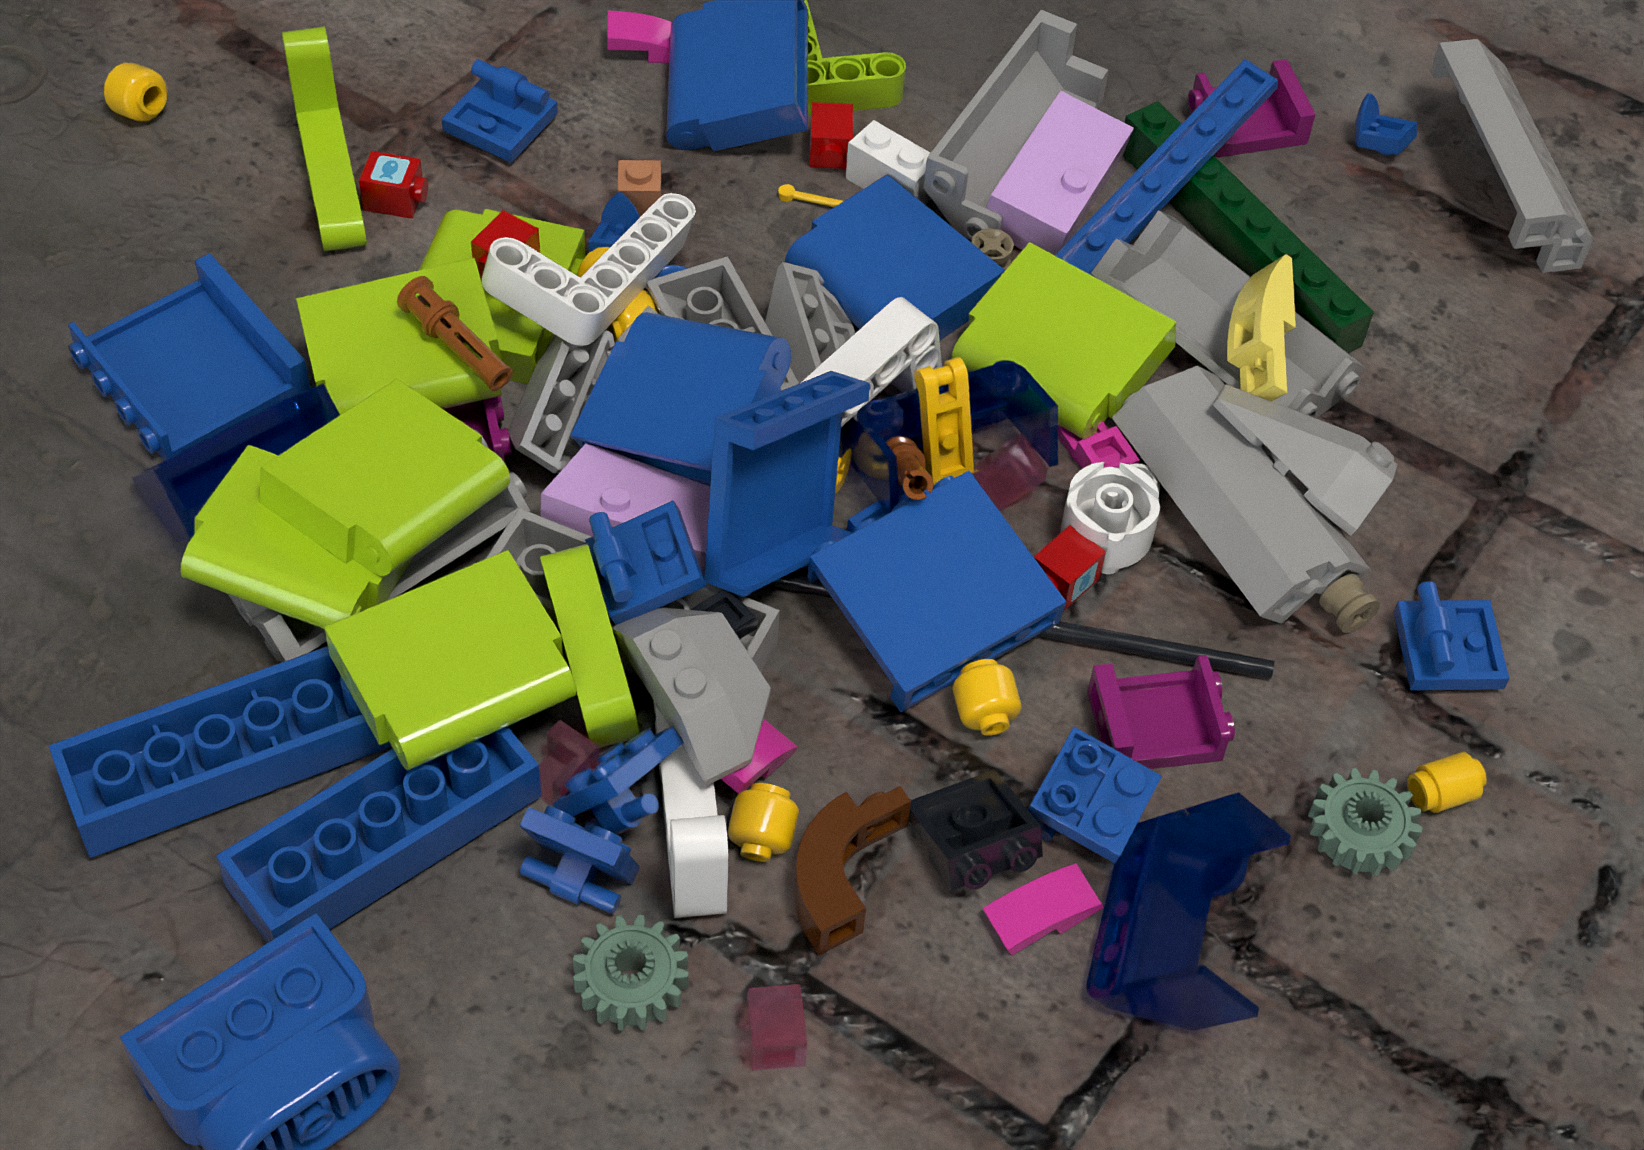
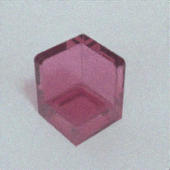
M1021 433L980 460L973 475L996 507L1003 509L1043 483L1048 467L1024 434Z
M561 720L547 732L549 755L539 764L542 796L539 798L553 806L552 803L568 791L564 786L565 782L588 767L592 771L600 764L596 759L599 756V746Z
M800 984L750 988L747 992L751 1030L750 1057L752 1071L805 1066L807 1036Z

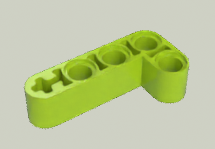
M584 544L540 556L569 667L575 682L591 749L595 750L628 741L639 734V728L589 546Z

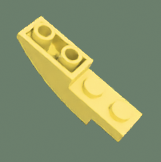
M1287 254L1253 274L1238 294L1229 323L1227 361L1240 368V389L1269 401H1274L1287 393L1284 334L1296 328L1292 258Z

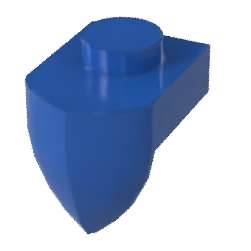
M1371 93L1366 94L1355 119V144L1358 147L1376 150L1383 155H1399L1417 137V122L1380 115L1375 96Z
M622 192L616 193L606 204L602 212L601 223L588 241L589 252L599 247H611L640 218L633 203Z

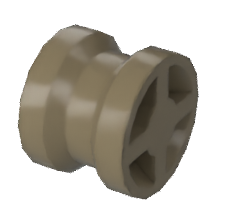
M988 228L978 231L972 237L971 243L1004 270L1010 266L1014 243L1006 232L1000 229Z
M1348 574L1332 583L1319 600V604L1324 611L1333 613L1336 616V625L1343 633L1354 632L1366 625L1380 608V602L1374 595L1364 592L1363 582L1355 574Z

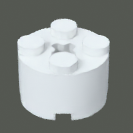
M1105 462L1086 466L1073 477L1065 503L1061 532L1071 525L1082 536L1106 551L1101 573L1114 574L1120 568L1137 563L1149 551L1160 513L1159 491L1151 477L1135 466L1120 463L1119 468L1104 467Z

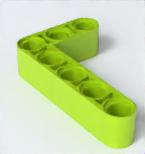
M804 0L808 9V115H811L812 102L853 104V111L889 108L899 104L903 99L906 71L904 59L897 54L888 52L822 58L808 1Z
M325 26L282 32L295 112L323 250L328 252L366 246L365 228L338 107Z

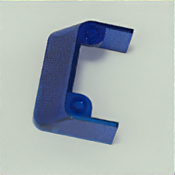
M1009 360L998 361L993 365L968 372L971 430L1009 419L1049 467L1058 465V405L1023 366ZM948 384L939 387V394L949 392ZM917 388L887 398L875 399L865 404L858 410L841 434L843 454L851 448L850 464L888 514L899 503L897 456L885 441L891 437L904 436L913 440L917 447L923 446L920 399Z
M322 383L292 395L135 475L132 477V480L141 496L176 542L187 540L189 543L195 534V517L248 445L280 455L340 416Z
M1239 792L1137 823L1120 857L1114 863L1086 983L1089 996L1108 1009L1191 1031L1258 1017L1259 1007L1206 966H1198L1211 898L1225 895L1241 886L1246 877L1250 855L1290 844L1291 835Z

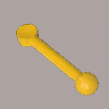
M789 184L780 186L778 190L779 199L784 202L797 199L829 207H835L843 202L842 200L795 191V188Z

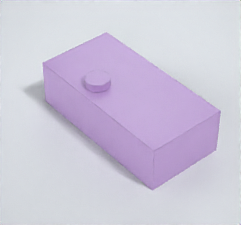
M1060 90L992 192L986 207L1002 216L1001 230L1012 238L1014 246L1023 250L1031 242L1055 255L1073 237L1121 161L1134 128Z
M586 443L541 493V517L589 536H594L589 522L590 516L594 513H607L611 526L614 527L674 500L681 511L703 577L705 575L710 486Z

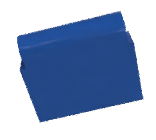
M713 0L703 3V9L684 13L673 19L670 32L666 130L667 140L672 146L681 150H695L711 146L714 152L808 130V9L804 0Z
M888 174L813 220L811 230L791 245L785 257L786 263L817 270L824 280L822 286L837 299L852 324L859 330L895 298L903 297L937 323L939 340H942L969 321L970 311L1005 271Z
M643 312L634 320L624 342L616 341L570 436L581 447L588 443L684 478L711 485L715 418L782 391L781 385L791 363L790 345L786 339Z

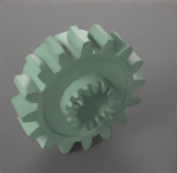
M1353 768L1347 780L1340 774L1335 773L1331 778L1329 786L1321 784L1308 813V817L1313 819L1309 828V834L1318 836V851L1326 852L1333 859V865H1341L1351 869L1352 874L1356 875L1361 871L1371 872L1373 876H1379L1381 869L1388 867L1395 871L1398 869L1402 859L1409 860L1423 829L1422 826L1416 824L1421 815V809L1408 807L1413 796L1410 791L1398 794L1394 790L1397 779L1391 778L1384 784L1379 782L1377 770H1372L1367 779L1361 777L1357 768Z
M622 915L616 916V928L609 930L605 925L599 923L596 925L597 940L588 937L581 939L582 954L574 955L573 958L574 972L577 973L573 976L575 993H582L581 1004L584 1011L593 1008L596 1010L598 1023L603 1024L609 1020L617 1023L618 1030L621 1031L625 1029L626 1025H638L640 1030L646 1029L647 1022L658 1019L661 1022L667 1020V1008L669 1006L679 1008L682 1004V992L680 990L688 989L689 972L685 971L688 969V954L686 951H679L680 937L678 934L664 938L665 931L662 921L657 922L650 929L645 927L644 915H638L634 925H626ZM627 970L639 971L637 976H634V974H631V977H628V974L622 975V972Z

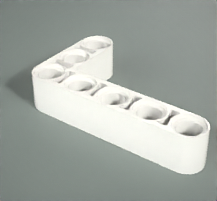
M664 194L581 278L519 240L507 237L499 238L493 241L490 246L482 275V286L490 295L563 340L574 345H589L601 335L646 287V281L654 279L683 248L696 213L695 206L692 201L680 194Z
M895 298L802 382L826 372L835 371L870 383L869 401L842 412L841 427L889 383L913 402L920 405L919 391L914 379L915 370L931 366L933 369L942 367L938 325L905 298Z
M654 702V712L656 713L655 731L657 734L670 726ZM681 745L659 763L674 918L727 914L728 841L725 816L717 815L714 782L706 786Z

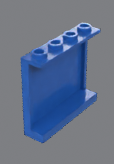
M210 253L195 260L199 280L86 337L75 322L68 324L73 343L68 345V348L80 369L88 367L92 372L91 377L99 392L104 397L112 396L115 400L116 410L122 420L127 425L134 423L138 428V435L145 448L151 454L158 452L169 466L311 390L305 359Z
M829 371L715 418L704 575L706 583L732 592L737 597L749 596L755 590L771 582H776L781 577L799 568L808 566L813 551L822 543L828 540H835L837 542L852 533L832 525L842 412L869 401V382L835 371Z
M970 471L956 478L947 476L933 486L931 493L925 494L926 498L915 500L908 497L899 502L892 509L891 513L878 520L870 518L861 522L850 535L837 542L835 540H828L822 543L813 551L809 559L807 579L810 583L818 579L821 581L893 684L890 698L900 712L907 710L954 683L961 674V669L967 664L982 659L994 660L1058 624L1066 605V600Z

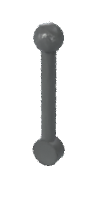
M643 708L637 714V720L642 725L643 731L648 728L652 731V725L656 721V713L651 708ZM654 767L645 774L646 782L641 786V794L650 793L659 800L661 797V787L656 782Z

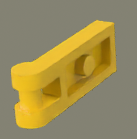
M957 357L945 361L943 367L933 369L931 366L915 370L914 379L920 399L923 451L926 462L925 470L933 478L934 485L947 476L956 478L967 471L974 473L969 382L964 361L962 358ZM948 384L949 392L939 394V387Z

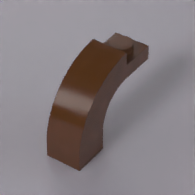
M901 786L887 793L876 792L867 797L858 807L847 792L843 793L817 813L802 837L796 863L795 907L801 927L818 955L863 933L866 907L847 880L844 868L848 861L860 850L908 827L911 800Z

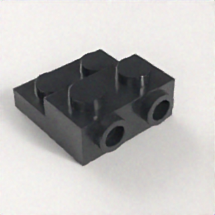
M996 770L911 800L909 822L927 844L929 862L951 891L964 886L972 890L979 889L988 883L991 876L1009 869L1016 872H1024L1030 869L1038 858L1043 857L1041 825Z

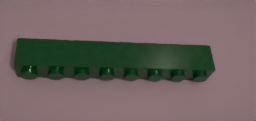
M1159 101L1126 115L1124 123L1134 129L1123 156L1138 170L1182 123ZM1213 155L1169 202L1219 253L1250 277L1285 254L1290 256L1293 268L1295 312L1347 353L1362 347L1374 311Z

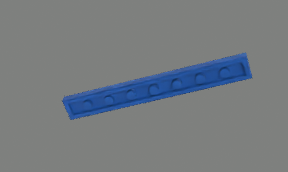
M1244 59L1055 256L1092 275L1091 272L1115 239L1130 243L1152 220L1158 210L1160 211L1273 94L1278 88V80Z

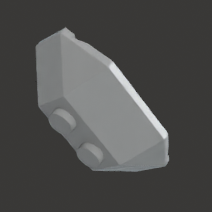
M782 262L777 268L765 323L772 336L784 338L789 343L791 349L790 368L798 382L801 383L855 334V330L837 299L822 286L824 280L817 270ZM867 404L854 416L858 417L863 412Z
M605 329L594 342L583 346L571 344L556 335L534 368L508 432L515 449L553 473H560L582 448L570 434L615 345L612 333Z
M659 607L612 627L615 639L670 727L673 726L683 740L682 747L706 786L752 763L755 745L770 698L771 687L722 613Z

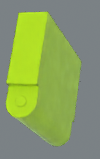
M485 209L483 214L463 210H450L446 212L418 270L472 258L471 241L500 212ZM514 215L539 228L540 253L573 274L578 275L579 266L586 257L585 231L583 229ZM484 289L498 338L501 359L513 370L510 381L528 384L536 364L552 343L555 334L493 297Z
M1029 242L970 311L969 326L956 342L951 359L962 358L968 374L1078 437L1086 439L1094 435L1099 424L1102 421L1104 422L1107 417L1112 419L1122 408L1124 401L1146 384L1174 349L1176 321Z
M475 258L296 298L315 383L323 409H330L332 420L396 378L442 409L502 396L501 389L491 391L486 383L461 361L440 338L427 336L422 331V323L411 312L406 313L397 305V298L402 288L412 279L426 276L433 282V290L444 301L450 300L458 307L459 319L501 359L498 338ZM466 342L463 343L478 359H482Z
M396 378L261 466L259 503L344 563L354 559L378 576H387L507 489L510 484V474L504 461L492 450L481 444V434Z
M248 445L195 517V534L184 552L181 562V576L323 629L330 624L385 602L413 557L387 576H378L354 559L348 563L338 559L259 503L261 466L278 455Z
M509 550L324 627L330 657L379 745L390 742L401 764L407 771L572 698L577 693L573 676L563 658L562 636Z

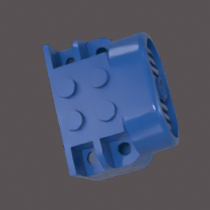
M317 913L120 1036V1040L148 1101H155L161 1110L164 1120L183 1141L195 1146L201 1145L204 1150H326L360 1127L384 1105L393 1093L401 1072L398 1057L374 1027V1015L362 972Z

